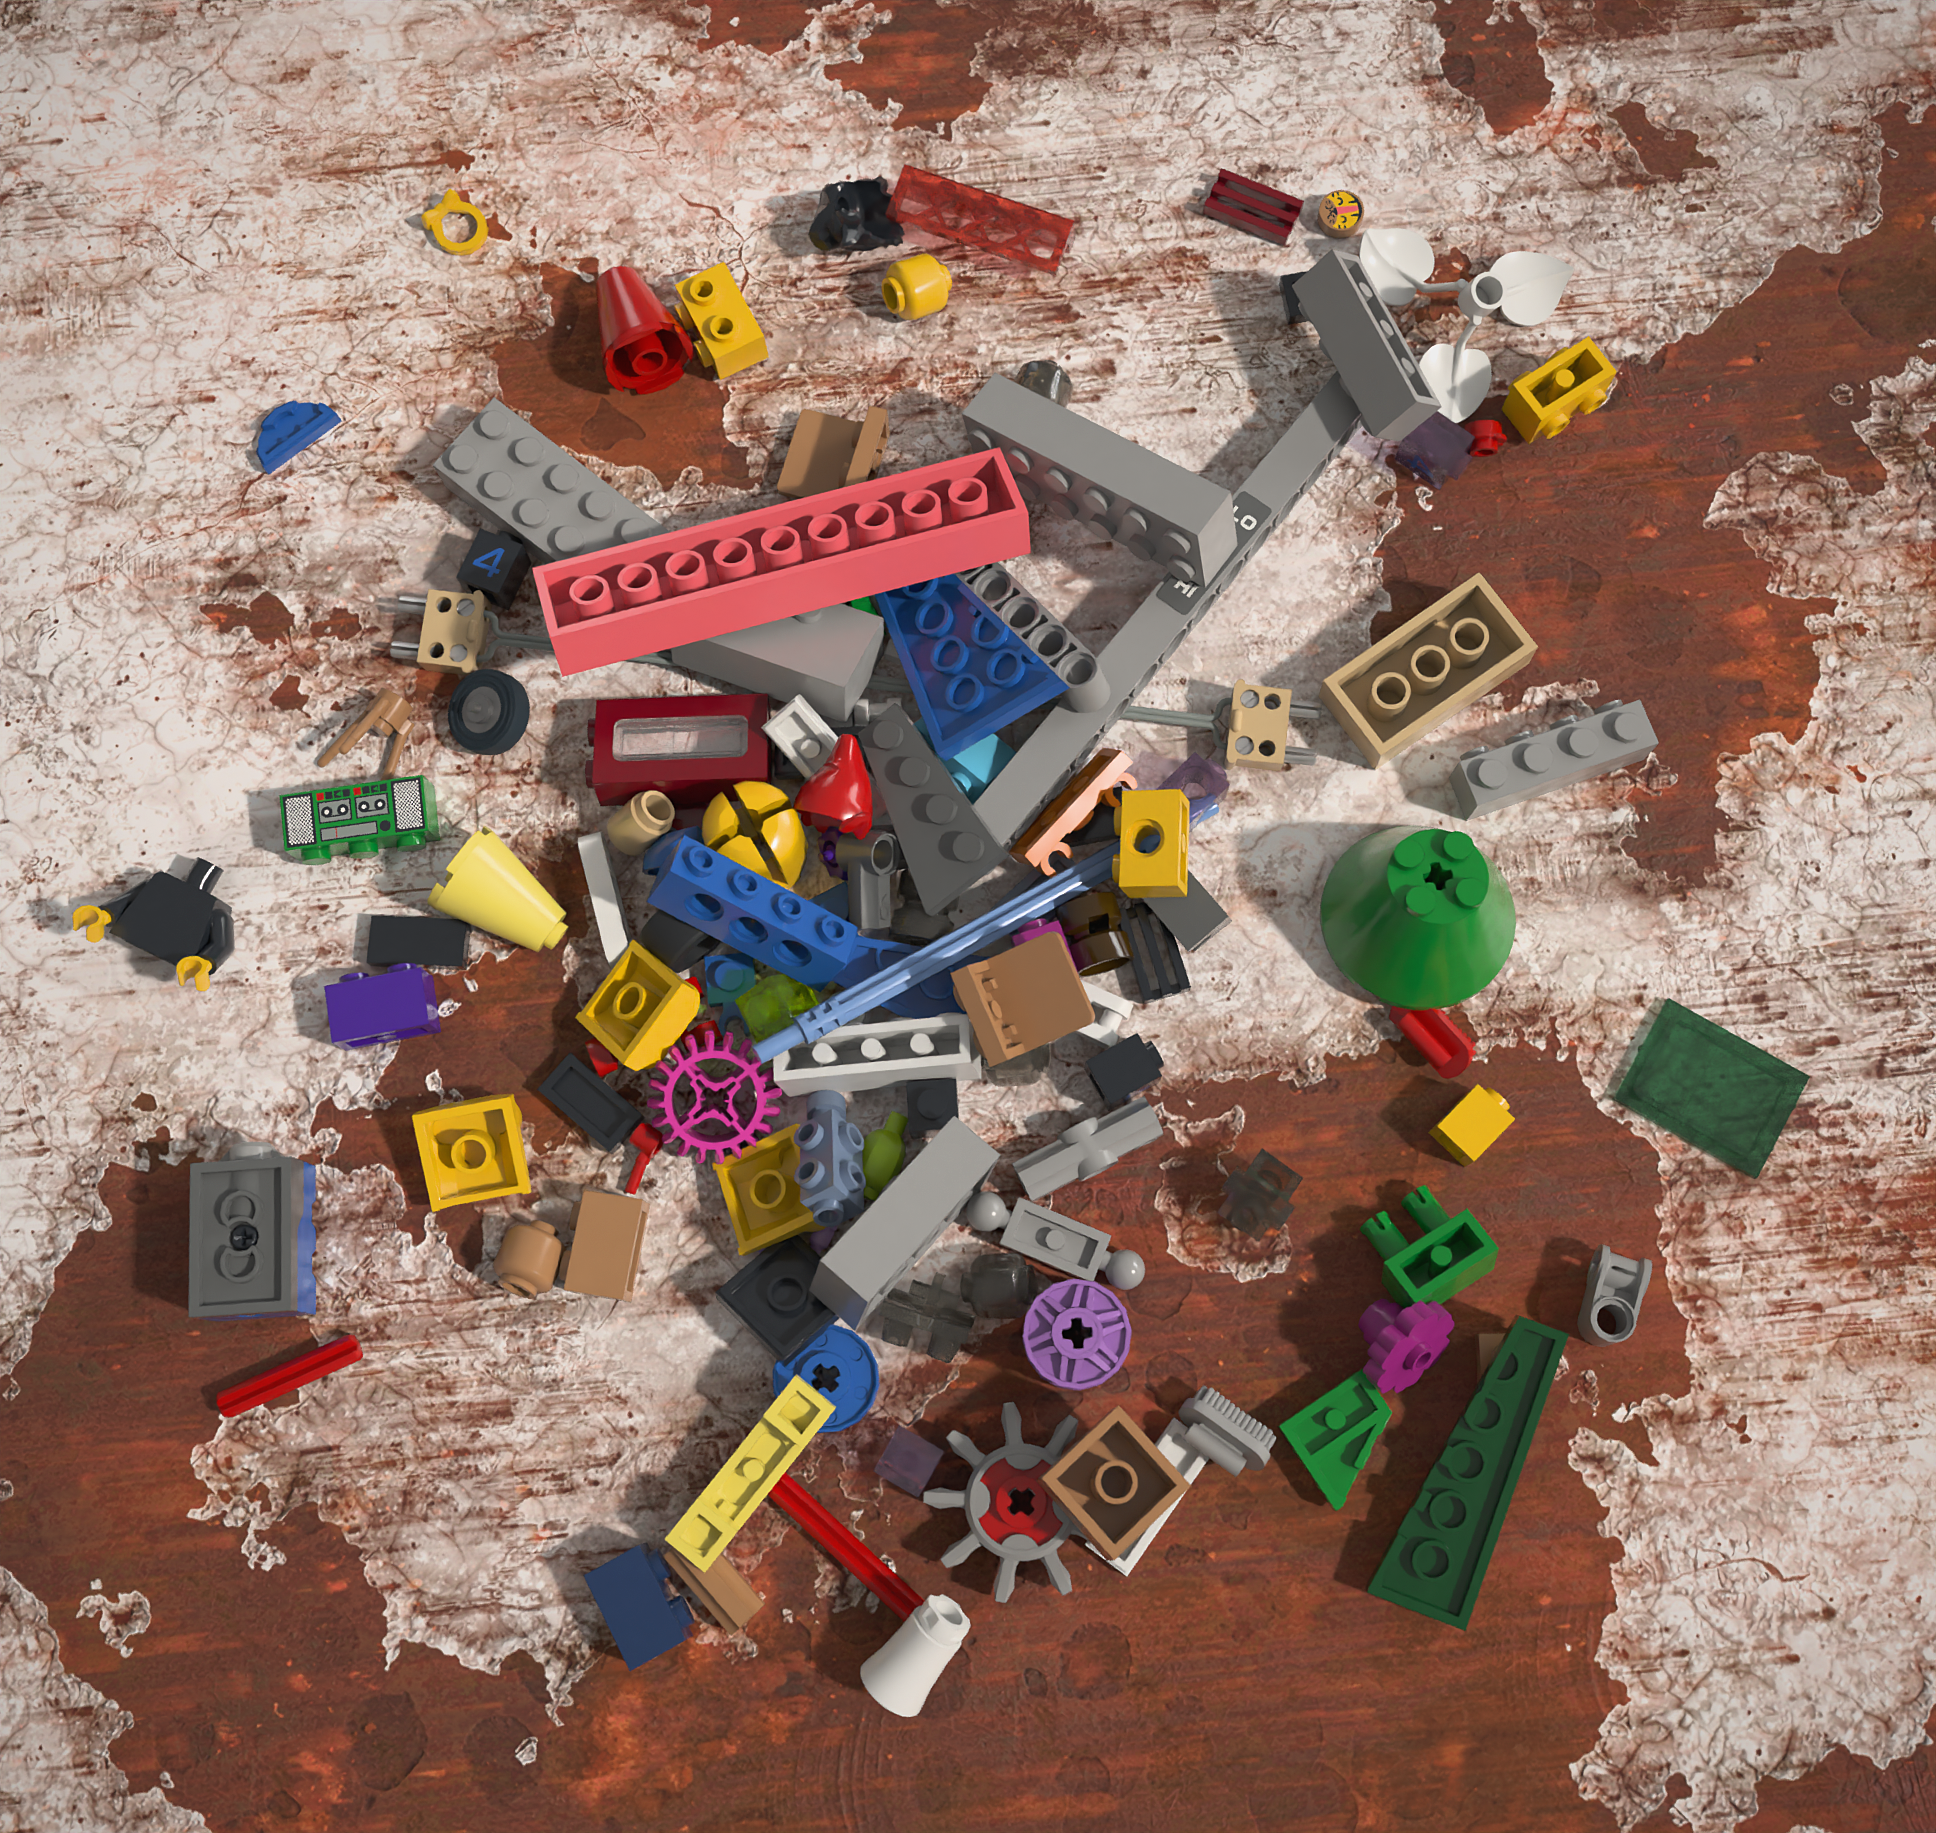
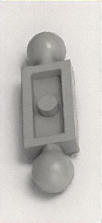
M984 1191L974 1195L967 1205V1218L976 1229L992 1231L999 1227L1005 1230L1000 1241L1001 1246L1079 1279L1094 1281L1099 1269L1105 1272L1108 1281L1114 1287L1129 1290L1138 1286L1144 1278L1145 1265L1142 1258L1136 1252L1127 1249L1118 1250L1114 1253L1106 1251L1111 1235L1019 1197L1014 1210L1010 1211L1006 1209L1005 1203L1000 1196L993 1192Z

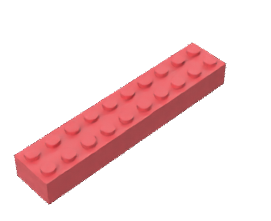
M1000 447L545 564L534 567L532 570L549 637L562 677L1030 554L1029 515Z

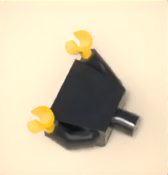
M200 857L196 858L184 881L160 870L152 878L143 880L98 907L85 905L77 908L72 917L74 931L79 930L83 926L90 925L86 929V940L89 942H99L104 936V926L112 927L109 933L176 966L180 986H184L188 979L194 978L196 990L198 991L209 989V975L214 974L235 950L234 920L231 917L232 907L211 895L224 870Z

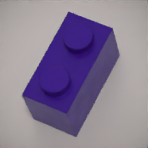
M414 963L393 965L387 968V974L369 977L368 973L346 974L339 977V983L324 986L331 1041L345 1051L441 1032L433 976L423 968H417V965Z

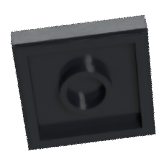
M799 1235L767 1247L715 1292L716 1299L784 1368L822 1335L831 1324H834L840 1318L809 1291L822 1257Z

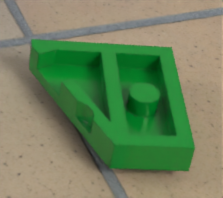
M1360 1369L1280 1423L1277 1427L1333 1511H1337L1343 1507L1347 1499V1493L1359 1471L1363 1469L1368 1460L1371 1448L1378 1435L1385 1428L1392 1411L1375 1386L1367 1380L1363 1369Z

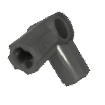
M894 827L869 830L862 840L857 839L853 832L843 833L837 842L835 854L839 867L843 871L848 872L849 923L857 926L858 929L890 927V875L897 870L909 869Z

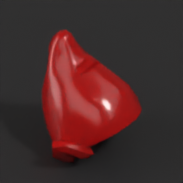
M842 734L838 737L830 756L823 766L799 790L793 809H796L801 814L800 820L806 827L813 825L821 833H825L829 826L839 827L838 831L842 833L853 832L857 839L862 840L872 827L873 802L870 780L857 739L851 734Z

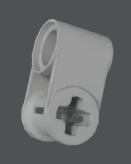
M1603 1244L1596 1248L1588 1269L1587 1286L1577 1325L1581 1336L1586 1342L1594 1346L1605 1347L1624 1341L1632 1335L1636 1327L1642 1298L1650 1281L1652 1272L1651 1260L1641 1258L1639 1261H1635L1611 1253L1610 1247ZM1600 1309L1611 1312L1615 1318L1616 1329L1612 1335L1603 1332L1598 1326L1597 1314Z

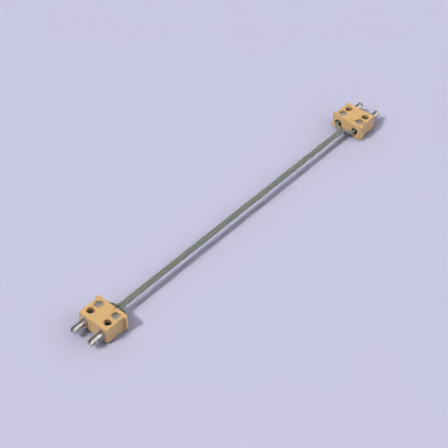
M428 589L427 599L400 596L398 600L400 602L398 603V610L400 612L424 615L420 644L393 641L391 644L393 649H390L391 656L417 660V663L426 671L469 675L475 671L482 670L483 662L490 660L495 649L502 645L554 651L549 637L500 631L498 618L491 612L492 604L480 590L475 591L474 594ZM451 606L450 610L445 612V610ZM491 620L493 633L501 639L494 640L489 645L486 654H484L489 622ZM444 651L443 655L437 658L438 655ZM659 651L628 659L630 661L680 666L673 663L672 653L668 651ZM872 675L865 687L913 694L907 679ZM1239 679L1234 683L1231 698L1222 699L1217 704L1215 712L1211 715L1129 706L1120 718L1208 728L1212 731L1215 745L1219 749L1225 750L1223 765L1227 770L1233 769L1234 766L1280 771L1284 762L1315 765L1317 758H1315L1317 757L1316 749L1286 746L1289 716L1319 719L1322 714V704L1291 700V689L1245 684L1243 679ZM1054 697L1037 708L1053 710L1062 698ZM1273 702L1277 709H1268L1264 703ZM1226 705H1230L1226 743H1223L1220 740L1219 729L1212 721L1217 720L1221 716ZM1263 747L1268 748L1272 755L1264 756L1260 753L1259 749Z

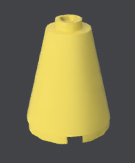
M483 826L482 832L478 830L473 834L445 869L448 871L445 877V881L448 884L443 887L436 883L427 899V904L435 910L536 952H539L544 945L552 950L568 929V926L562 922L566 912L496 833L487 826Z

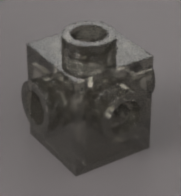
M1261 1149L1246 1171L1237 1165L1220 1190L1228 1196L1217 1213L1230 1221L1236 1229L1247 1233L1259 1242L1270 1226L1279 1231L1289 1218L1295 1206L1288 1201L1303 1177L1264 1149Z

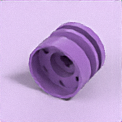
M1070 1279L1051 1285L1035 1298L1025 1317L1023 1344L1028 1362L1040 1378L1057 1388L1081 1391L1099 1386L1119 1371L1129 1353L1132 1330L1126 1309L1113 1292L1094 1281ZM1074 1320L1080 1321L1082 1329L1090 1330L1091 1338L1084 1339L1081 1349H1074L1072 1341L1062 1337V1331L1069 1330L1071 1321Z

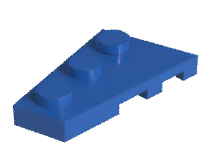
M855 936L847 964L831 982L847 989L922 947ZM969 955L879 1006L900 1017L912 1019L933 1018L943 1013L967 1014L956 1002L953 993L954 982L950 973L992 957Z

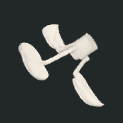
M1367 228L1362 234L1359 247V258L1383 302L1388 305L1405 306L1413 299L1417 289L1423 293L1459 292L1458 305L1462 313L1469 317V323L1457 340L1456 348L1449 344L1435 345L1421 357L1418 363L1442 406L1436 413L1444 422L1449 424H1456L1469 417L1482 403L1491 384L1492 371L1488 356L1478 349L1464 350L1467 340L1475 328L1481 324L1482 318L1500 306L1501 314L1507 321L1522 327L1538 325L1545 321L1556 309L1564 288L1574 272V268L1571 265L1552 256L1536 252L1516 251L1503 255L1495 261L1489 272L1479 274L1469 283L1464 279H1459L1457 282L1427 284L1423 281L1433 272L1434 255L1431 246L1421 235L1401 228Z

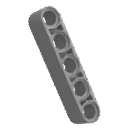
M996 562L954 573L1070 687L1059 695L1073 709L1081 713H1091L1101 709L1108 702L1111 694L1110 685L1094 654L1001 564Z

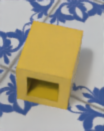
M1477 1084L1428 1133L1466 1167L1473 1163L1515 1118L1507 1112L1510 1106L1498 1092L1489 1087L1484 1090Z

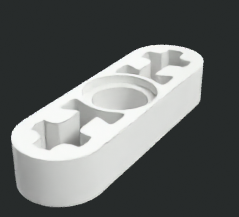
M600 831L578 837V847L605 955L611 969H613L628 949L632 939L609 848L603 832Z

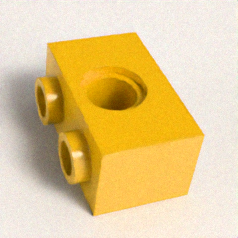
M1181 789L1122 791V806L1116 807L1114 811V829L1116 835L1121 836L1120 854H1114L1112 875L1114 882L1119 883V887L1129 898L1187 897L1190 802ZM1150 835L1160 836L1159 846L1153 852L1140 853V844L1146 837Z

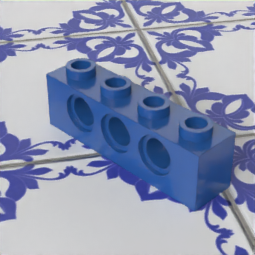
M683 835L660 866L646 901L818 992H821L847 964L858 929L857 926L686 835Z

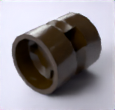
M1101 892L1087 895L1067 902L1055 910L1056 918L1059 920L1065 939L1072 942L1069 950L1079 978L1103 974L1125 966L1134 960L1135 957L1127 932L1118 930L1117 927L1122 922V915L1115 893ZM1095 929V933L1090 934L1089 931Z

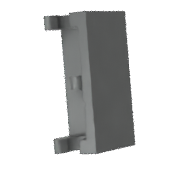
M1189 870L1187 897L1142 898L1188 952L1199 949L1221 929L1232 922L1227 913Z

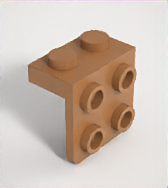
M1056 931L1047 932L992 958L965 966L950 973L954 982L953 993L956 1002L962 1010L967 1012L974 1028L973 1041L976 1049L981 1056L987 1059L990 1067L1091 1025L1095 1020L1094 1010L1064 940Z

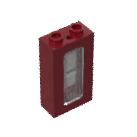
M768 693L596 700L595 718L588 719L587 723L588 743L590 747H594L593 760H586L585 764L587 788L595 790L600 806H624L636 794L651 790L664 794L672 804L708 803L720 792H723L729 802H736L739 799L733 785L737 783L757 781L772 785V739L761 728L772 718Z

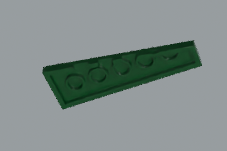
M1517 1314L1515 1315L1370 1576L1365 1588L1367 1593L1466 1631L1569 1334Z

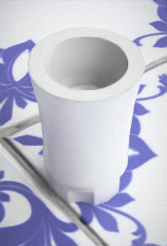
M942 1594L940 1596L930 1595L922 1606L915 1608L905 1623L887 1643L862 1664L860 1669L861 1679L868 1692L878 1703L895 1714L905 1717L917 1715L932 1686L947 1663L960 1648L962 1639L971 1626L969 1618L951 1598Z

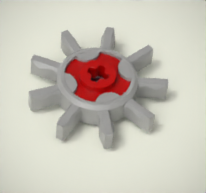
M1014 1402L1004 1403L1001 1422L1006 1436L1005 1446L993 1451L989 1455L982 1454L969 1437L953 1430L946 1437L954 1453L967 1460L974 1471L970 1476L966 1490L952 1491L936 1488L925 1491L923 1501L939 1509L951 1507L965 1509L971 1530L963 1539L950 1545L940 1560L946 1568H950L963 1563L974 1550L981 1546L1000 1556L1001 1564L994 1582L995 1601L1003 1603L1008 1601L1015 1588V1572L1019 1561L1040 1559L1048 1571L1051 1584L1062 1595L1072 1591L1070 1573L1061 1563L1057 1554V1548L1066 1541L1070 1534H1075L1088 1540L1036 1481L1061 1457L1065 1447L1074 1439L1078 1420L1068 1415L1057 1425L1051 1441L1045 1448L1024 1444L1021 1437L1022 1418ZM1017 1489L1023 1494L1029 1490L1033 1492L1034 1497L1031 1500V1505L1035 1510L1032 1514L1027 1516L1022 1511L1015 1515L1011 1513L1009 1508L1014 1503L1010 1497L1012 1491Z

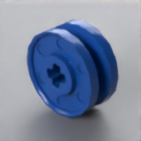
M831 1324L822 1335L785 1368L776 1359L772 1371L773 1393L777 1399L796 1374L815 1389L813 1382L819 1378L814 1372L818 1367L823 1365L827 1370H832L835 1367L838 1368L840 1376L835 1378L839 1386L832 1392L825 1387L818 1390L821 1395L836 1406V1409L817 1431L818 1433L841 1432L860 1422L873 1407L880 1386L878 1364L869 1345L852 1330Z

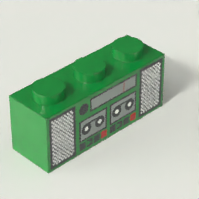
M424 775L279 795L284 850L297 860L302 861L304 865L327 864L331 862V856L349 854V857L356 859L371 858L379 855V849L397 847V850L401 852L419 851L426 848L427 842L440 841L435 787Z

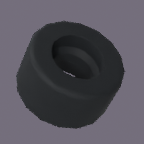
M661 909L648 920L642 928L639 937L650 953L676 974L689 969L701 961L722 942Z

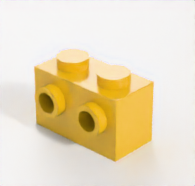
M721 262L675 284L679 303L673 305L675 313L685 331L691 328L694 330L698 340L693 342V345L704 368L712 365L718 378L722 380L769 357L764 335L725 262Z
M1588 336L1571 348L1564 347L1535 371H1526L1513 380L1508 386L1510 392L1501 410L1528 444L1543 435L1546 439H1550L1569 424V418L1580 411L1587 415L1605 402L1607 399L1605 392L1617 371Z

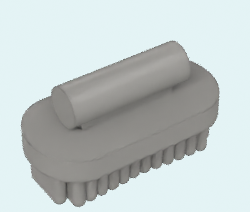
M1203 1385L1194 1397L1186 1399L1180 1408L1179 1417L1189 1427L1182 1439L1236 1477L1243 1467L1255 1471H1260L1265 1467L1270 1458L1269 1450L1276 1440V1436L1272 1435L1273 1431L1267 1430V1427L1262 1426L1261 1422H1257L1255 1418L1251 1419L1250 1415L1240 1411L1239 1407H1235L1233 1403H1230L1219 1392H1214L1212 1387L1207 1390V1387Z

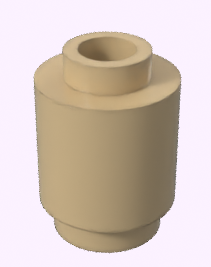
M658 791L640 792L609 819L607 823L608 836L613 845L621 852L632 856L640 855L670 830L675 816L674 807L671 801Z

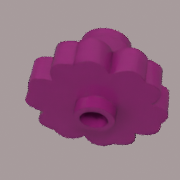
M1387 1299L1377 1300L1370 1305L1361 1316L1358 1325L1359 1329L1364 1333L1363 1338L1365 1342L1371 1346L1367 1352L1371 1359L1363 1368V1373L1366 1375L1367 1380L1381 1393H1386L1391 1389L1398 1393L1416 1383L1424 1369L1435 1365L1441 1353L1448 1346L1449 1339L1446 1336L1451 1332L1455 1324L1451 1314L1436 1301H1432L1427 1305L1423 1301H1418L1406 1309L1399 1303H1390Z

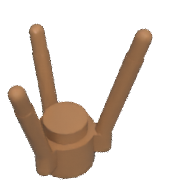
M381 688L364 712L317 761L318 766L321 768L325 767L339 753L347 754L369 729L386 738L394 732L396 737L381 781L393 779L406 738L415 727V724L407 719L413 711V707L396 693Z

